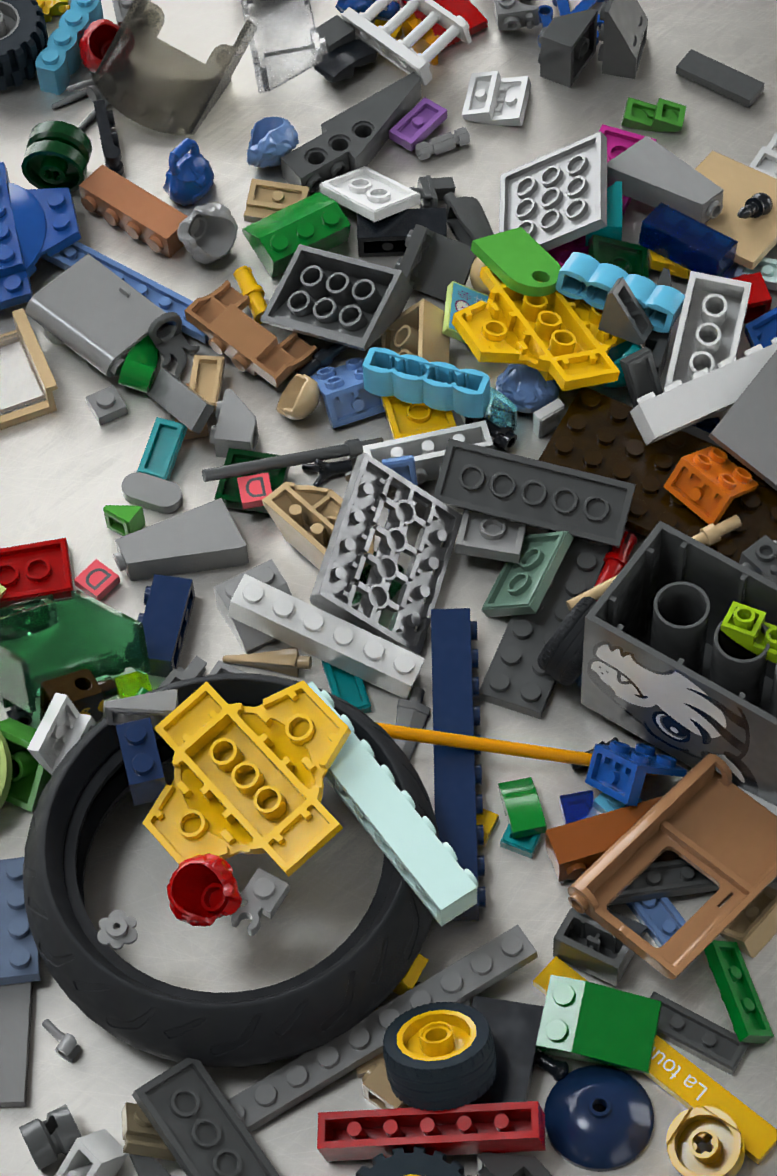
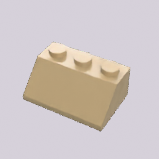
M423 298L402 312L382 334L381 348L390 349L399 355H416L426 359L428 362L449 363L450 337L442 334L444 311Z

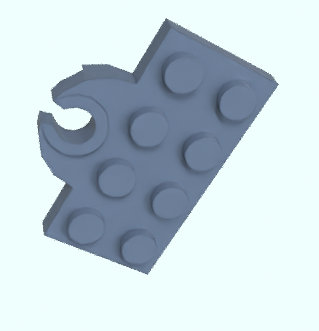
M24 857L0 860V986L41 981L40 955L29 927L24 902Z

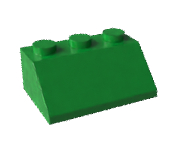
M317 192L243 228L242 232L270 277L274 278L285 272L299 244L328 251L348 241L351 224L335 200Z

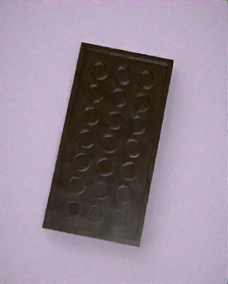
M588 387L580 388L539 458V461L636 484L626 528L648 537L659 521H662L689 537H693L700 533L701 528L709 524L663 486L681 457L709 446L719 448L727 454L728 459L737 467L746 469L752 475V479L759 485L754 491L733 499L718 522L720 523L737 515L741 520L742 526L721 536L720 541L708 547L739 563L742 552L763 536L767 535L771 540L777 541V491L723 448L681 430L646 446L630 413L633 407Z

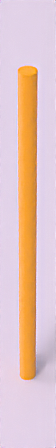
M377 723L392 739L588 767L593 754ZM646 773V775H651V776H657V775H658V774H648V773Z

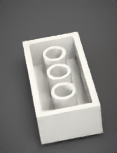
M694 271L690 272L665 386L677 380H681L683 384L692 380L691 375L704 368H708L711 372L719 368L718 363L731 356L737 357L752 283Z

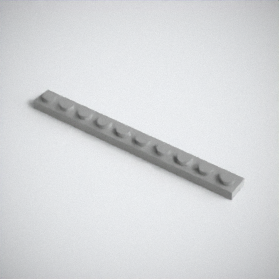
M516 925L413 989L372 1012L346 1033L318 1048L306 1052L227 1101L251 1133L382 1053L385 1031L391 1025L390 1023L395 1018H398L399 1015L423 1004L436 1002H457L462 1004L538 958L537 951L519 925Z

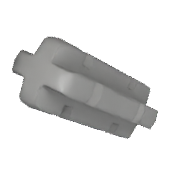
M462 127L454 130V134L448 132L429 139V143L423 141L415 145V153L419 160H425L430 158L431 154L436 156L455 149L456 145L461 147L470 142L469 132L466 128Z

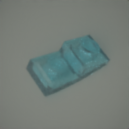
M490 387V402L486 409V418L500 428L509 426L515 431L517 427V407L505 395Z

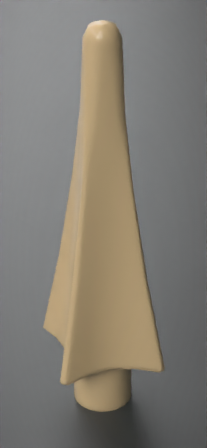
M295 647L261 653L225 655L222 658L225 663L257 667L298 677L299 669H311L312 657L299 655L298 649Z

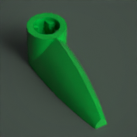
M149 335L130 348L118 379V384L147 393L152 385L158 361V349Z

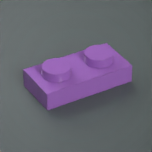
M424 97L389 130V139L412 152L416 144L423 142L447 119V109Z

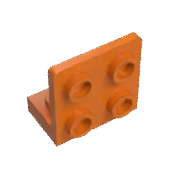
M709 446L681 457L663 487L706 523L716 525L733 499L754 491L759 484L752 479V475L746 469L737 467L732 463L724 451Z

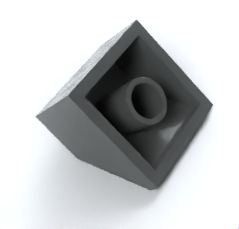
M589 9L554 17L548 27H543L538 38V43L541 44V51L538 57L540 77L571 88L596 52L598 10Z

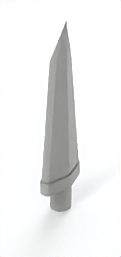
M413 687L409 700H398L395 725L423 729L431 708L422 704L425 693L424 689ZM393 739L410 761L417 742Z

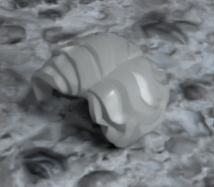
M208 203L204 206L195 207L192 214L179 224L177 234L186 250L192 254V258L207 264L220 260L230 252L237 238L238 226L227 207L219 203Z

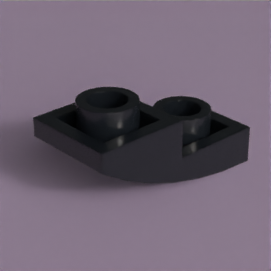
M357 39L343 44L315 63L314 70L323 75L327 81L339 82L340 80L353 77L355 67H362L365 64L376 62L378 52L361 39Z

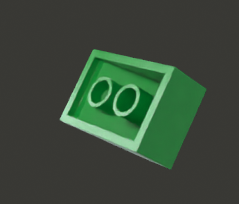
M550 975L536 1046L547 1055L649 1074L662 1001L584 980Z

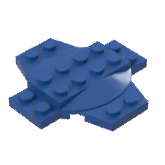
M4 162L0 163V310L29 302L32 298L33 292L30 277L37 270L35 264L41 256L47 255L51 257L81 239L70 189H25L17 184L10 183Z

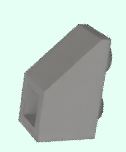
M225 389L223 400H218L216 406L217 426L212 425L210 431V444L215 445L216 457L226 458L229 448L255 451L259 436L256 416L232 389Z

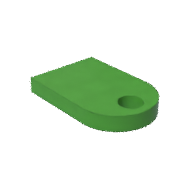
M522 227L472 241L471 251L511 290L533 297L550 295L556 291L555 287L561 266Z

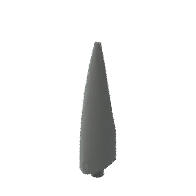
M449 192L444 196L443 199L447 204L446 222L457 241L471 246L473 240L493 235L485 212L476 198L467 196L456 198L453 192Z

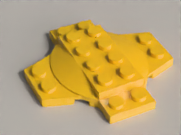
M487 266L481 267L479 277L490 291L487 303L481 300L454 313L452 325L479 362L525 364L537 369L545 381L555 380L562 391L618 381L620 370L610 359L608 353L609 349L627 340L598 329L603 310L592 307L583 299L577 300L566 297L557 290L550 295L541 297L517 293L508 288Z
M304 680L262 699L263 704L256 707L243 706L242 703L228 704L206 681L154 727V730L174 751L172 760L174 780L171 785L164 787L142 824L178 864L199 854L210 853L226 860L239 853H266L290 877L343 829L341 824L321 804L324 788L323 778L351 734V731Z

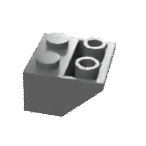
M573 907L567 913L553 939V957L557 956L562 961L617 987L635 952L586 913H579ZM607 908L611 914L643 938L648 930L647 926Z

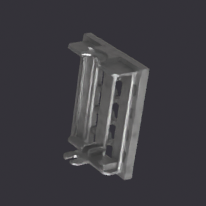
M363 453L357 456L353 470L345 475L346 481L349 483L310 596V602L327 613L420 655L431 621V609L435 608L462 515L367 453ZM383 506L390 510L384 528L376 525ZM409 524L420 529L414 547L407 543L406 533ZM374 534L381 537L375 556L367 553ZM402 551L411 556L406 575L398 571L397 562ZM365 562L372 566L366 584L359 581ZM393 579L402 584L397 603L389 599L388 590ZM357 590V592L363 594L361 601L352 604L355 591ZM384 608L393 612L389 629L378 623Z

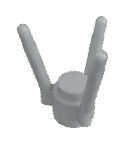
M100 74L92 79L68 86L67 91L69 92L85 87L86 89L52 104L51 107L52 109H57L86 95L92 101L105 99V104L108 106L114 102L111 96L116 94V87L108 75ZM95 109L78 126L79 129L83 131L96 118Z

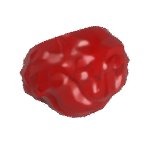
M99 19L90 23L79 42L80 55L84 66L97 76L106 74L111 78L116 74L122 73L130 64L127 56L133 51L134 47L132 33L126 27H120L108 19Z
M210 853L199 854L180 862L178 869L172 874L169 880L170 883L167 885L169 906L174 916L178 920L187 922L192 926H211L217 918L234 914L242 903L238 884L233 876L232 866L225 859Z

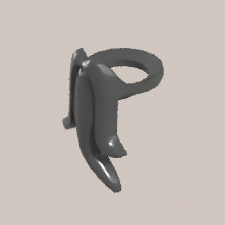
M167 312L157 317L148 328V335L164 357L163 368L170 367L171 357L177 361L178 365L175 370V376L179 379L186 368L187 356L185 352L189 355H195L200 350V346L190 345L181 333V317L175 312ZM169 321L176 322V325H168L162 331H158L164 323Z

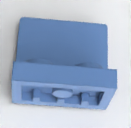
M352 358L346 361L345 365L336 368L325 367L318 370L317 374L310 376L318 383L320 394L324 399L329 423L333 429L385 412L381 396L369 393L364 389L362 364L365 358Z

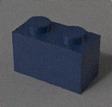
M148 717L116 725L134 806L156 801L166 786L151 718Z

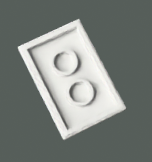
M366 166L319 184L320 193L373 222L421 204L419 193Z

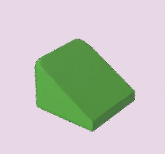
M105 505L103 508L107 528L122 536L141 530L145 526L144 512L140 506Z

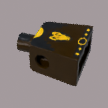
M82 669L40 683V720L42 721L55 693L68 695L80 714L91 715L95 722H98L103 717L104 700L118 695L117 686L111 677L97 682L88 669Z

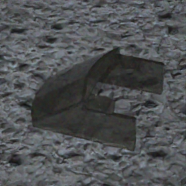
M134 0L92 79L106 100L135 123L164 134L194 135L232 81L231 77L253 38L257 27L252 21L247 19L233 46L221 44L215 47L206 64L157 38L165 22L163 10L158 5L152 3L151 0Z

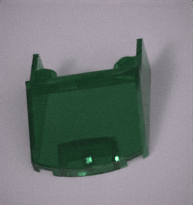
M79 590L71 591L72 598L54 601L53 594L0 608V701L5 709L17 705L28 713L35 712L36 698L41 695V682L82 669L90 670L95 678L104 675H119L128 667H132L142 674L150 673L151 668L143 624Z

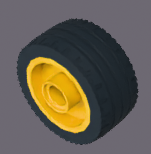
M457 1002L423 1004L399 1015L398 1018H395L390 1023L391 1025L385 1031L383 1055L388 1081L395 1096L410 1107L426 1111H444L462 1107L485 1094L495 1080L497 1062L490 1025L480 1011L469 1005Z

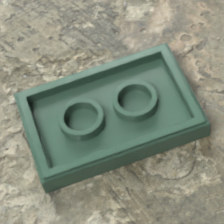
M568 531L525 535L519 563L505 562L481 609L487 617L536 614L573 540L572 535Z

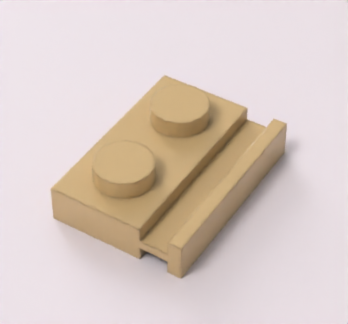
M252 178L246 210L244 211V221L255 223L309 197V187Z

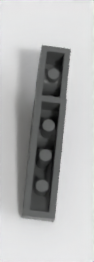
M412 72L322 123V134L280 158L282 178L288 184L307 186L310 193L318 191L319 184L363 166L367 167L388 141L389 130L420 101L421 78L415 72Z

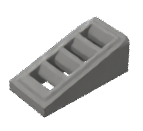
M178 689L105 701L106 724L119 725L150 717L152 727H155L178 707Z

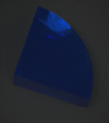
M593 790L559 796L565 824L587 818L593 808Z

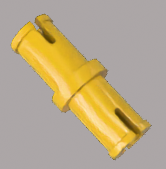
M242 266L233 273L234 279L240 287L241 294L243 296L248 295L250 298L248 307L253 315V319L262 324L260 319L267 307L264 299L265 292L262 286L257 284L251 268Z

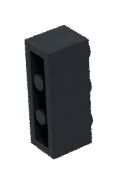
M446 207L406 209L376 222L357 213L359 257L404 256L407 248L405 246L406 237L410 230H414L416 224L447 237Z

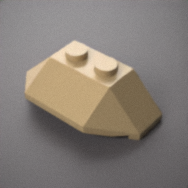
M285 482L262 500V504L285 540L320 570L343 499L332 489ZM375 534L367 552L374 555ZM365 562L363 569L369 564Z

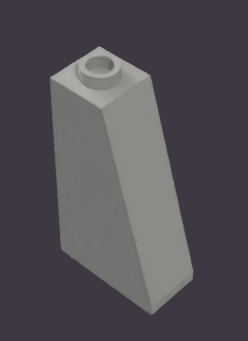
M649 136L644 137L607 163V188L616 181H622L623 195L702 226L710 219L716 218L723 209L724 190Z
M222 498L115 539L118 552L113 554L119 571L125 570L130 581L151 579L154 577V574L172 576L242 566L249 563L247 545Z

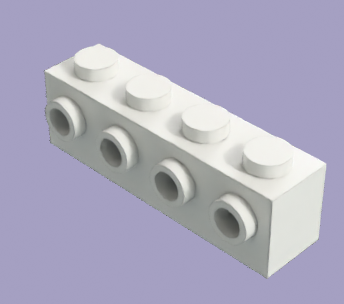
M486 420L365 445L363 446V453H367L381 463L382 459L413 455L417 483L419 485L425 481L438 479L449 438L493 449V442Z

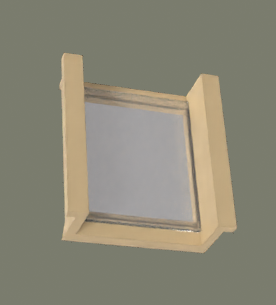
M23 308L12 311L16 330L0 335V430L57 411L52 391L58 389Z

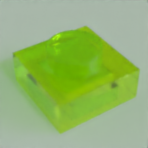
M146 669L113 678L118 690V699L135 696L140 687L152 691Z

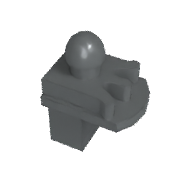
M426 175V177H419L417 188L410 187L409 189L420 194V208H437L438 201L444 200L443 198L447 193H454L456 187L452 177L431 178V175Z

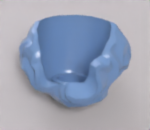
M265 117L257 121L251 130V140L249 141V149H247V163L260 168L281 165L280 158L290 153L299 144L298 133L294 126L282 117Z
M511 364L497 377V394L502 402L512 410L534 413L558 399L559 386L556 381H545L537 369L525 364Z

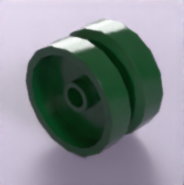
M50 120L37 124L30 133L21 165L24 177L38 189L69 188L71 193L75 192L85 179L87 165L92 152L91 140L81 129L63 121Z

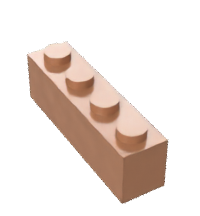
M103 164L79 185L81 203L89 212L97 213L110 225H116L123 229L131 238L144 242L154 252H160L166 257L171 258L184 246L183 242L178 238L177 229L179 224L188 216Z

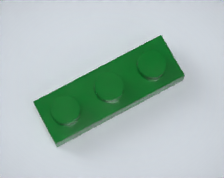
M714 940L704 952L739 1042L766 1043L774 1035L737 942Z

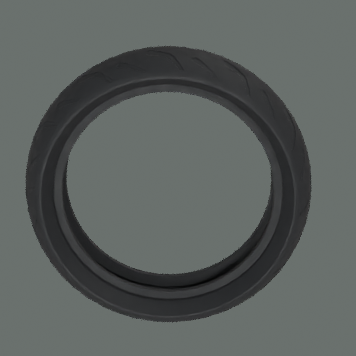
M222 673L174 682L147 693L178 689L179 706L207 681L228 704L242 703L243 706L256 707L263 704L262 699L299 683V681L253 673ZM328 692L334 702V709L340 716L344 714L349 718L355 730L354 734L360 741L365 739L369 743L375 755L374 759L380 766L384 764L389 768L395 779L394 784L400 791L406 790L415 803V810L421 818L423 816L429 818L435 827V835L439 839L438 826L429 796L418 773L402 749L367 714ZM105 717L84 734L59 763L40 795L31 819L23 863L25 908L29 927L38 952L54 980L67 997L88 1018L116 1038L160 1058L176 1062L192 1058L199 1060L203 1066L244 1067L291 1058L318 1048L346 1033L368 1017L386 1000L408 972L430 930L433 915L384 854L381 877L368 911L346 941L314 967L278 984L248 991L213 993L170 985L136 969L122 959L109 945L100 944L97 939L98 932L85 910L84 875L92 843L111 809L130 790L116 725L106 724ZM153 727L161 764L164 766L172 762L174 751Z

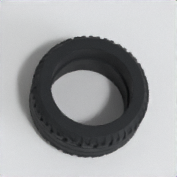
M583 597L574 606L537 658L538 666L565 686L572 685L582 673L585 616L597 602L592 597Z

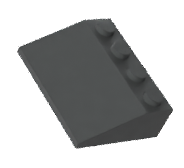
M299 244L260 320L265 324L366 351L401 315L413 289L401 270Z

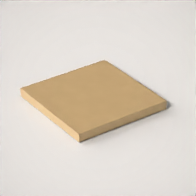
M712 150L695 170L724 190L721 213L716 218L710 219L700 226L656 209L650 216V223L753 270L777 244V179ZM762 192L771 197L773 206L768 214L761 215L758 218L748 217L746 219L737 216L740 208L744 207L745 202L754 194Z

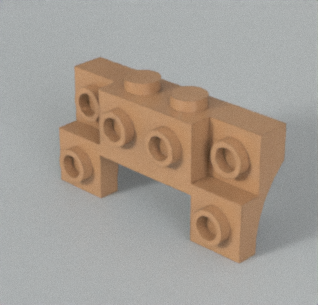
M228 280L209 295L197 298L184 310L186 320L209 337V345L216 353L220 355L224 353L240 371H247L254 377L258 374L276 388L293 371L297 372L313 359L312 356L318 352L315 345L310 346L298 337V333L294 331L278 344L275 335L242 311L250 303V298L248 295L243 296L231 287Z

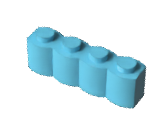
M71 0L70 9L59 20V28L49 36L47 47L39 53L35 61L41 91L60 95L69 86L70 75L79 69L82 62L79 48L80 38H82L84 31L89 27L90 23L104 19L101 0Z
M573 252L560 269L555 289L566 297L577 300L583 299L592 307L600 310L604 309L607 294L615 282L623 277L653 325V331L669 333L681 314L685 295L677 289L665 285H656L644 276L628 274L622 268L613 264H600L590 255Z
M381 347L370 348L362 364L364 389L377 396H395L403 402L412 404L424 403L428 407L440 411L454 410L459 415L468 418H483L490 402V377L479 370H459L456 366L446 362H428L426 359L416 355H399L390 349Z

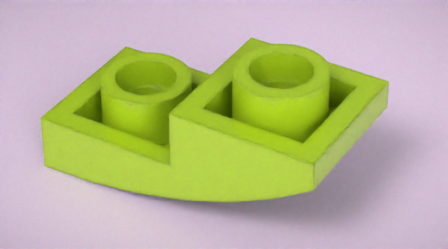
M733 601L721 624L720 630L736 643L756 655H760L764 651L767 643L770 644L766 660L777 664V626L765 622L766 612ZM763 623H764V624L766 625V627L768 628V630L766 631L765 636H764V634H763L762 631H761V627H762V624H763Z

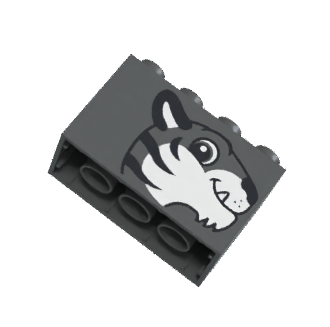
M659 521L585 616L580 703L692 768L707 754L717 755L729 766L734 785L777 806V664L766 660L770 644L767 643L764 651L760 655H756L736 643L720 630L721 624L733 601L766 612L765 622L777 626V584ZM763 623V624H762V627H761V631H762V633H763L764 636H765L766 631L768 630V628H767L766 625ZM715 766V770L718 773L722 774L721 771Z

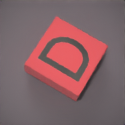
M268 472L237 478L242 508L249 509L264 506L262 500L272 493Z
M96 559L74 579L75 586L96 602H99L120 583V577Z

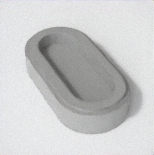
M141 472L131 473L122 481V493L125 500L129 503L161 513H171L182 504L181 489L174 482Z

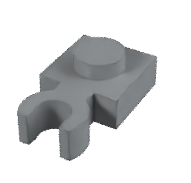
M258 868L240 894L242 904L245 906L240 907L232 914V926L236 928L241 920L250 919L252 922L247 928L248 934L254 936L260 929L259 918L263 914L272 919L290 891L289 883Z

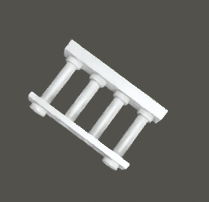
M377 0L364 13H357L348 7L341 14L343 20L355 29L356 38L361 39L408 75L415 72L421 78V84L424 86L433 79L429 69V62L455 37H458L468 45L472 42L468 22L460 15L456 17L433 0H405L407 4L384 26L380 25L379 27L371 21L393 0ZM417 9L427 16L403 40L399 39L397 41L391 37V34ZM436 23L446 29L422 54H415L410 50Z

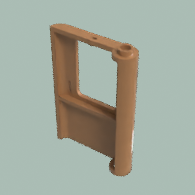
M711 753L707 754L569 886L568 901L577 912L586 913L662 975L669 979H676L777 877V816L732 783V772L720 757ZM715 766L721 771L722 774L718 773L715 770ZM671 850L719 887V890L663 946L656 948L611 914L607 907L664 851Z

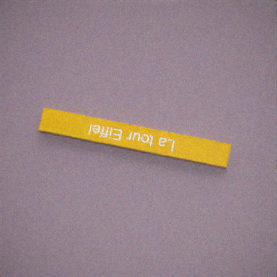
M555 956L533 980V986L546 996L550 975L587 980ZM656 1035L649 1074H643L687 1109L712 1106L728 1114L742 1134L745 1143V1155L759 1165L777 1144V1129Z

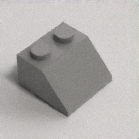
M272 559L214 586L217 608L246 654H251L278 639L227 616L230 601L244 574L292 596L287 582Z

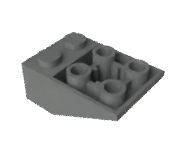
M608 0L607 3H602L600 20L604 21L599 32V41H603V44L600 45L598 61L602 62V74L635 79L647 40L648 18L637 0Z

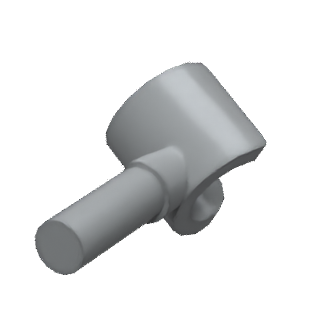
M49 1019L44 1020L42 1026L60 1042L55 1052L64 1060L72 1062L81 1049L75 1037L69 1033L65 1035Z

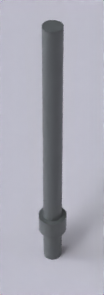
M382 437L364 441L359 439L346 440L342 445L203 469L202 476L204 482L313 463L316 459L321 461L340 457L352 459L357 458L358 455L363 453V446L384 442Z

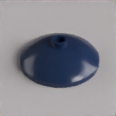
M590 1065L569 1072L565 1078L553 1086L544 1108L545 1131L552 1147L567 1162L589 1171H611L628 1165L644 1151L653 1131L654 1113L647 1092L631 1075L610 1066ZM602 1104L606 1107V1110L597 1112L593 1109V1106Z

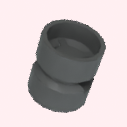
M66 1104L47 1113L45 1121L37 1118L19 1127L38 1170L56 1162L60 1153L67 1156L76 1139L82 1137Z

